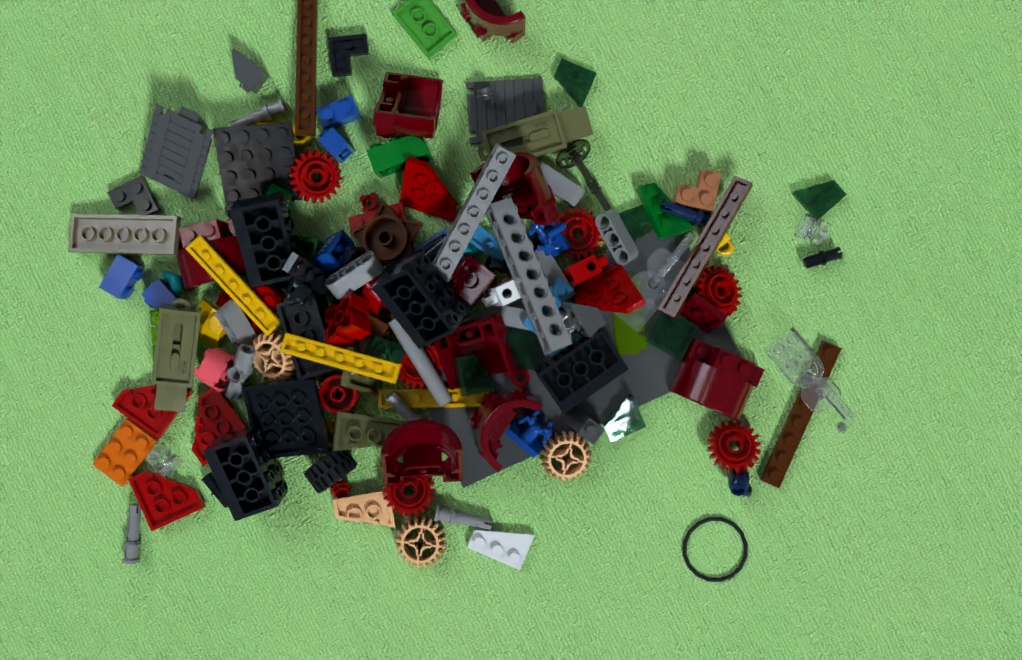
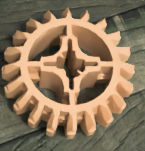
M274 331L269 336L262 333L253 340L251 345L256 351L253 369H258V375L263 374V379H269L270 382L287 380L296 372L291 355L279 352L285 335L284 333L280 334L279 331Z
M562 430V435L559 436L555 432V438L549 437L548 441L550 443L543 444L545 449L540 451L543 455L540 457V460L543 462L542 467L546 469L547 475L552 474L554 480L559 476L561 482L564 478L570 482L571 477H574L576 480L578 479L577 474L584 476L583 469L589 470L587 463L592 462L590 458L592 452L589 450L590 445L586 443L585 438H580L581 436L578 433L574 435L571 430L566 435V432ZM572 444L580 448L581 454L572 451ZM569 453V456L563 459V456ZM551 458L560 461L561 467L555 466L551 462Z
M416 516L414 523L411 519H408V525L403 523L401 525L403 530L397 531V534L401 537L395 538V541L399 543L395 546V549H401L398 552V556H405L402 560L403 562L410 560V567L413 563H416L417 569H419L421 563L424 568H427V562L433 566L435 564L434 559L440 561L441 557L439 554L444 555L445 551L442 548L447 546V543L442 542L446 540V535H440L444 532V529L440 528L437 530L439 523L437 522L435 525H432L433 518L425 522L426 516H423L421 521ZM420 528L417 536L406 537L411 530ZM426 529L434 535L436 541L427 537ZM422 535L423 542L425 541L420 549V545L417 542ZM406 544L415 548L416 555L410 552ZM436 547L431 554L422 556L424 549Z

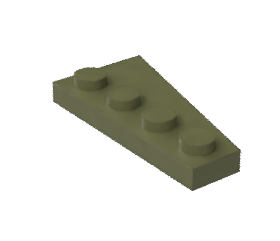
M337 412L332 451L382 446L389 433L407 421Z

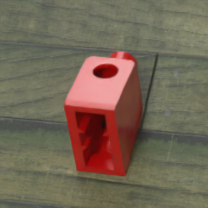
M593 254L567 267L562 272L573 288L603 272L602 268L609 263L604 254L597 258Z

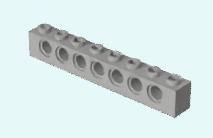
M497 142L432 262L446 283H448L516 157L514 151Z
M511 197L491 203L486 211L487 218L544 355L573 344L571 334L565 327L564 317L557 308L556 298L549 289L548 279L541 270L540 260L534 253L533 243L528 239L525 224L518 215L517 205L513 203ZM504 218L508 219L510 224H507ZM511 236H514L518 242H514ZM519 254L524 256L525 261L519 257ZM527 272L532 275L533 279L527 276ZM534 290L539 292L540 297L535 295ZM542 308L547 311L548 316L543 314ZM550 327L554 328L555 334L551 333Z

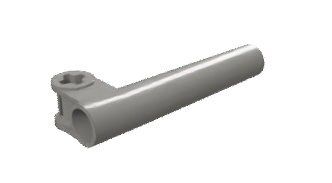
M396 319L389 322V326L438 406L441 407L453 400L424 348L419 349Z

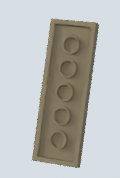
M71 214L68 252L178 255V228H180L181 217L170 215Z

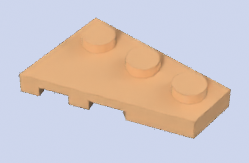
M382 490L333 499L336 519L360 521L396 528L395 515L392 513L393 505L387 507L390 500H383L388 494L382 492Z

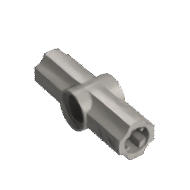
M241 344L238 347L233 367L227 371L229 379L225 389V396L229 399L239 400L242 398L241 387L246 385L248 377L253 374L252 364L256 351L251 345Z

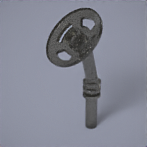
M579 139L567 144V148L560 150L556 157L558 167L568 169L577 166L588 183L587 187H590L591 194L596 196L604 211L612 209L601 191L602 188L599 187L600 184L596 183L597 180H594L583 163V160L590 153V143L585 139Z

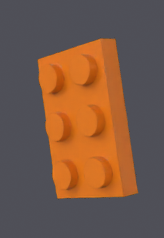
M126 418L92 465L124 487L129 482L128 479L132 478L159 440L131 419Z

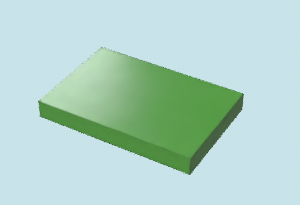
M407 0L392 13V16L428 59L458 36L457 32L430 0Z

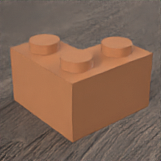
M702 169L698 173L695 187L683 184L676 186L673 202L691 209H701L708 214L713 212L722 173Z

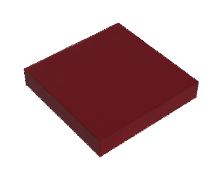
M468 254L454 270L447 284L457 295L474 307L498 277Z
M694 293L687 300L680 312L682 316L706 333H710L727 318L725 313L697 293Z

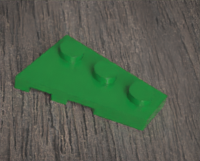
M656 183L642 185L636 189L658 240L689 233L694 229L686 219L660 211V204L663 203L662 200H670Z

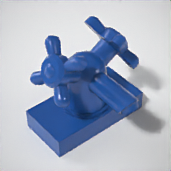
M555 220L551 225L535 223L530 225L531 230L528 234L532 236L535 231L539 234L538 239L544 246H537L536 248L538 251L544 250L546 256H549L551 253L553 257H556L571 248L562 232L566 228L564 222L558 224Z
M536 410L534 412H524L523 418L515 419L505 432L508 437L533 458L539 454L543 444H546L548 438L552 435L551 427L553 425V422L549 421L547 428L542 427L541 425L545 421L546 415L542 413L535 420V416L540 413V411ZM527 421L528 425L525 427L521 423ZM539 434L544 435L543 441L537 438Z

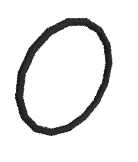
M708 517L698 521L688 530L683 541V557L687 567L697 577L708 582H722L734 577L743 568L747 559L748 543L743 531L734 522L723 517ZM709 521H722L733 526L740 534L744 544V556L740 565L731 574L721 578H708L699 574L691 566L687 557V542L691 533L699 525Z

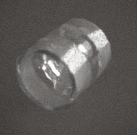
M804 213L797 224L794 235L803 240L809 238L810 243L822 246L830 233L832 224L822 219L817 221L815 216Z
M165 443L158 445L145 459L152 468H157V473L163 479L172 475L183 463L180 457L176 454H171V449ZM164 457H166V459L162 463L159 462Z

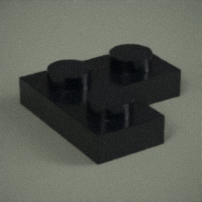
M367 34L328 37L332 76L334 78L353 76L351 57L370 55Z
M142 175L107 192L117 210L134 203L139 215H152L160 211L145 177Z

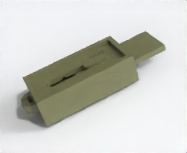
M583 106L560 114L554 109L483 131L481 133L484 143L478 147V156L481 160L487 161L496 142L514 151V153H530L536 158L567 148L566 143L593 135L586 107ZM484 148L487 150V156L484 155Z
M177 298L172 304L161 303L159 308L151 383L157 385L154 410L185 412L187 387H193L202 307L191 306L190 301L184 298Z

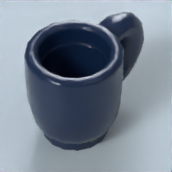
M740 468V472L736 474L735 469H732L730 474L728 473V486L733 495L749 497L752 494L748 470L744 472Z

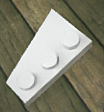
M475 528L467 548L520 570L535 534Z

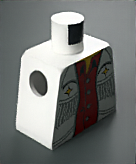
M512 276L491 286L487 290L488 295L482 297V302L488 308L492 305L505 306L521 298Z

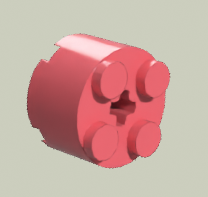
M220 347L208 348L203 355L204 359L201 365L195 369L194 375L197 376L200 382L218 392H222L225 390L223 386L228 383L229 379L227 371L233 367L236 356Z

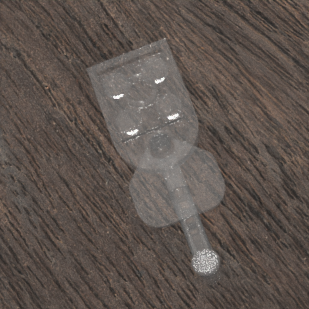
M690 232L685 235L672 253L665 248L655 250L647 260V271L640 272L631 279L646 304L629 314L613 313L638 333L656 312L666 296L667 286L672 285L684 264L679 258L694 243L695 234Z
M794 327L763 349L785 377L795 386L801 387V399L811 411L822 412L832 405L844 419L835 426L839 433H844L854 423L856 417L840 398V389L830 378L822 377L824 367L821 359Z

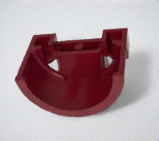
M464 0L460 4L461 17L466 23L470 22L472 32L477 38L480 37L483 42L492 35L504 36L506 40L510 39L512 43H515L525 35L526 17L522 11L506 16L495 0Z
M386 72L382 93L374 110L373 126H376V136L393 138L396 137V134L434 139L439 119L443 80Z
M516 152V157L491 203L505 199L502 198L503 196L513 193L511 198L518 207L520 219H533L535 224L551 225L559 217L552 189L546 183L537 158L530 153ZM485 163L470 173L474 183Z
M212 219L178 228L179 245L176 258L185 291H193L197 286L215 281L185 249L199 235L205 238L239 276L247 275L231 219L226 221Z
M498 313L464 322L458 326L454 333L434 342L451 390L490 375L508 372L505 374L507 378L517 373L518 368L506 336L508 333L503 318Z
M692 338L669 391L738 421L753 387L758 386L764 369L726 350Z
M521 387L513 392L499 396L492 391H489L488 394L485 393L479 402L481 405L478 410H474L469 417L470 426L476 429L479 454L498 473L503 467L496 461L499 455L496 451L503 446L499 439L516 415L517 410L524 413L526 411L525 407L539 412L542 404L532 394Z
M429 419L412 420L399 425L386 437L381 449L385 486L404 485V478L443 476V482L463 481L462 445L456 433L445 424ZM442 452L449 457L445 461H442ZM403 454V463L396 461Z

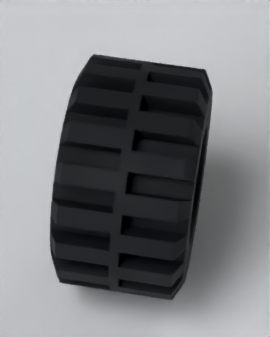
M348 450L332 451L309 467L304 475L315 491L322 493L355 469L357 463Z

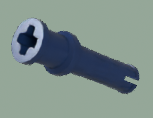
M663 199V203L660 204V211L687 219L692 225L705 227L713 214L705 213L701 209H691L667 199Z

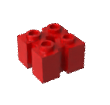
M350 292L340 299L339 305L334 303L325 309L324 318L325 323L328 324V328L325 329L326 343L347 349V347L354 345L357 339L362 340L371 334L370 320L367 319L370 314L369 301Z

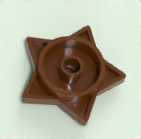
M383 201L373 219L367 224L351 230L350 233L364 247L366 252L372 251L383 267L412 254L411 244L422 229L423 223L398 218L389 205Z

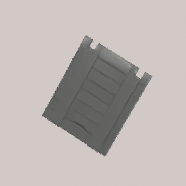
M542 78L466 83L467 89H474V94H467L469 132H476V137L469 138L470 144L484 143L481 133L483 131L544 113ZM492 86V90L495 92L492 95V99L481 101V98L476 97L478 96V89Z
M156 104L140 174L187 197L196 199L214 131L207 128L206 133L202 132L203 125L169 109L164 114L162 113L163 106Z

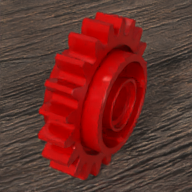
M316 149L313 155L310 150H307V156L300 153L301 160L293 159L296 166H289L294 170L293 173H288V176L293 177V180H290L288 183L295 184L292 191H299L297 197L301 198L304 196V201L306 202L311 198L314 204H316L317 198L321 203H324V197L331 200L330 193L337 194L334 187L340 188L341 186L337 184V181L343 179L337 176L342 170L335 169L339 163L332 162L333 156L331 155L326 158L327 152L324 151L321 155L319 150ZM317 171L319 173V179L316 182H313L311 179V175L313 172Z
M575 207L574 213L567 209V216L561 212L562 220L556 219L558 224L561 222L566 224V228L562 232L571 248L563 252L562 256L564 257L568 253L569 260L573 258V255H576V259L579 261L580 255L587 258V252L591 255L595 254L593 248L599 250L600 247L597 242H603V239L598 237L601 234L595 224L596 217L591 218L592 211L588 215L585 214V208H583L581 213H579L577 207ZM575 229L581 230L582 238L575 239L572 236V231Z
M716 265L707 267L694 290L727 316L733 315L732 312L737 311L736 306L741 305L737 300L742 297L741 294H738V291L742 288L736 286L739 280H733L735 274L729 275L728 268L723 270L722 266L716 267Z
M399 344L402 350L395 349L399 356L392 357L393 360L402 365L399 373L401 374L399 382L406 380V387L413 383V389H416L418 384L421 389H424V381L402 345ZM429 344L423 347L439 376H442L443 373L439 369H443L440 364L441 361L435 345Z
M729 420L727 426L724 422H721L720 428L714 427L715 433L710 432L709 436L712 439H708L707 444L711 446L707 447L706 451L713 452L709 459L715 458L716 460L713 465L715 466L720 463L721 471L727 467L729 474L732 469H735L736 474H738L740 468L746 472L748 470L747 465L752 468L754 466L753 461H758L759 458L756 455H759L761 450L757 449V447L761 445V442H755L759 435H752L753 428L746 430L747 423L741 427L739 420L735 425ZM729 444H736L738 446V450L734 451L730 449Z
M431 476L404 478V485H391L388 488L382 489V492L388 494L383 500H390L387 507L394 506L392 513L399 510V516L401 517L406 512L407 518H409L411 512H413L416 517L418 516V510L422 513L425 512L424 505L426 507L431 506L428 500H434V497L430 493L436 490L430 488V486L435 482H428ZM410 485L414 488L412 496L404 494L403 489L405 486Z

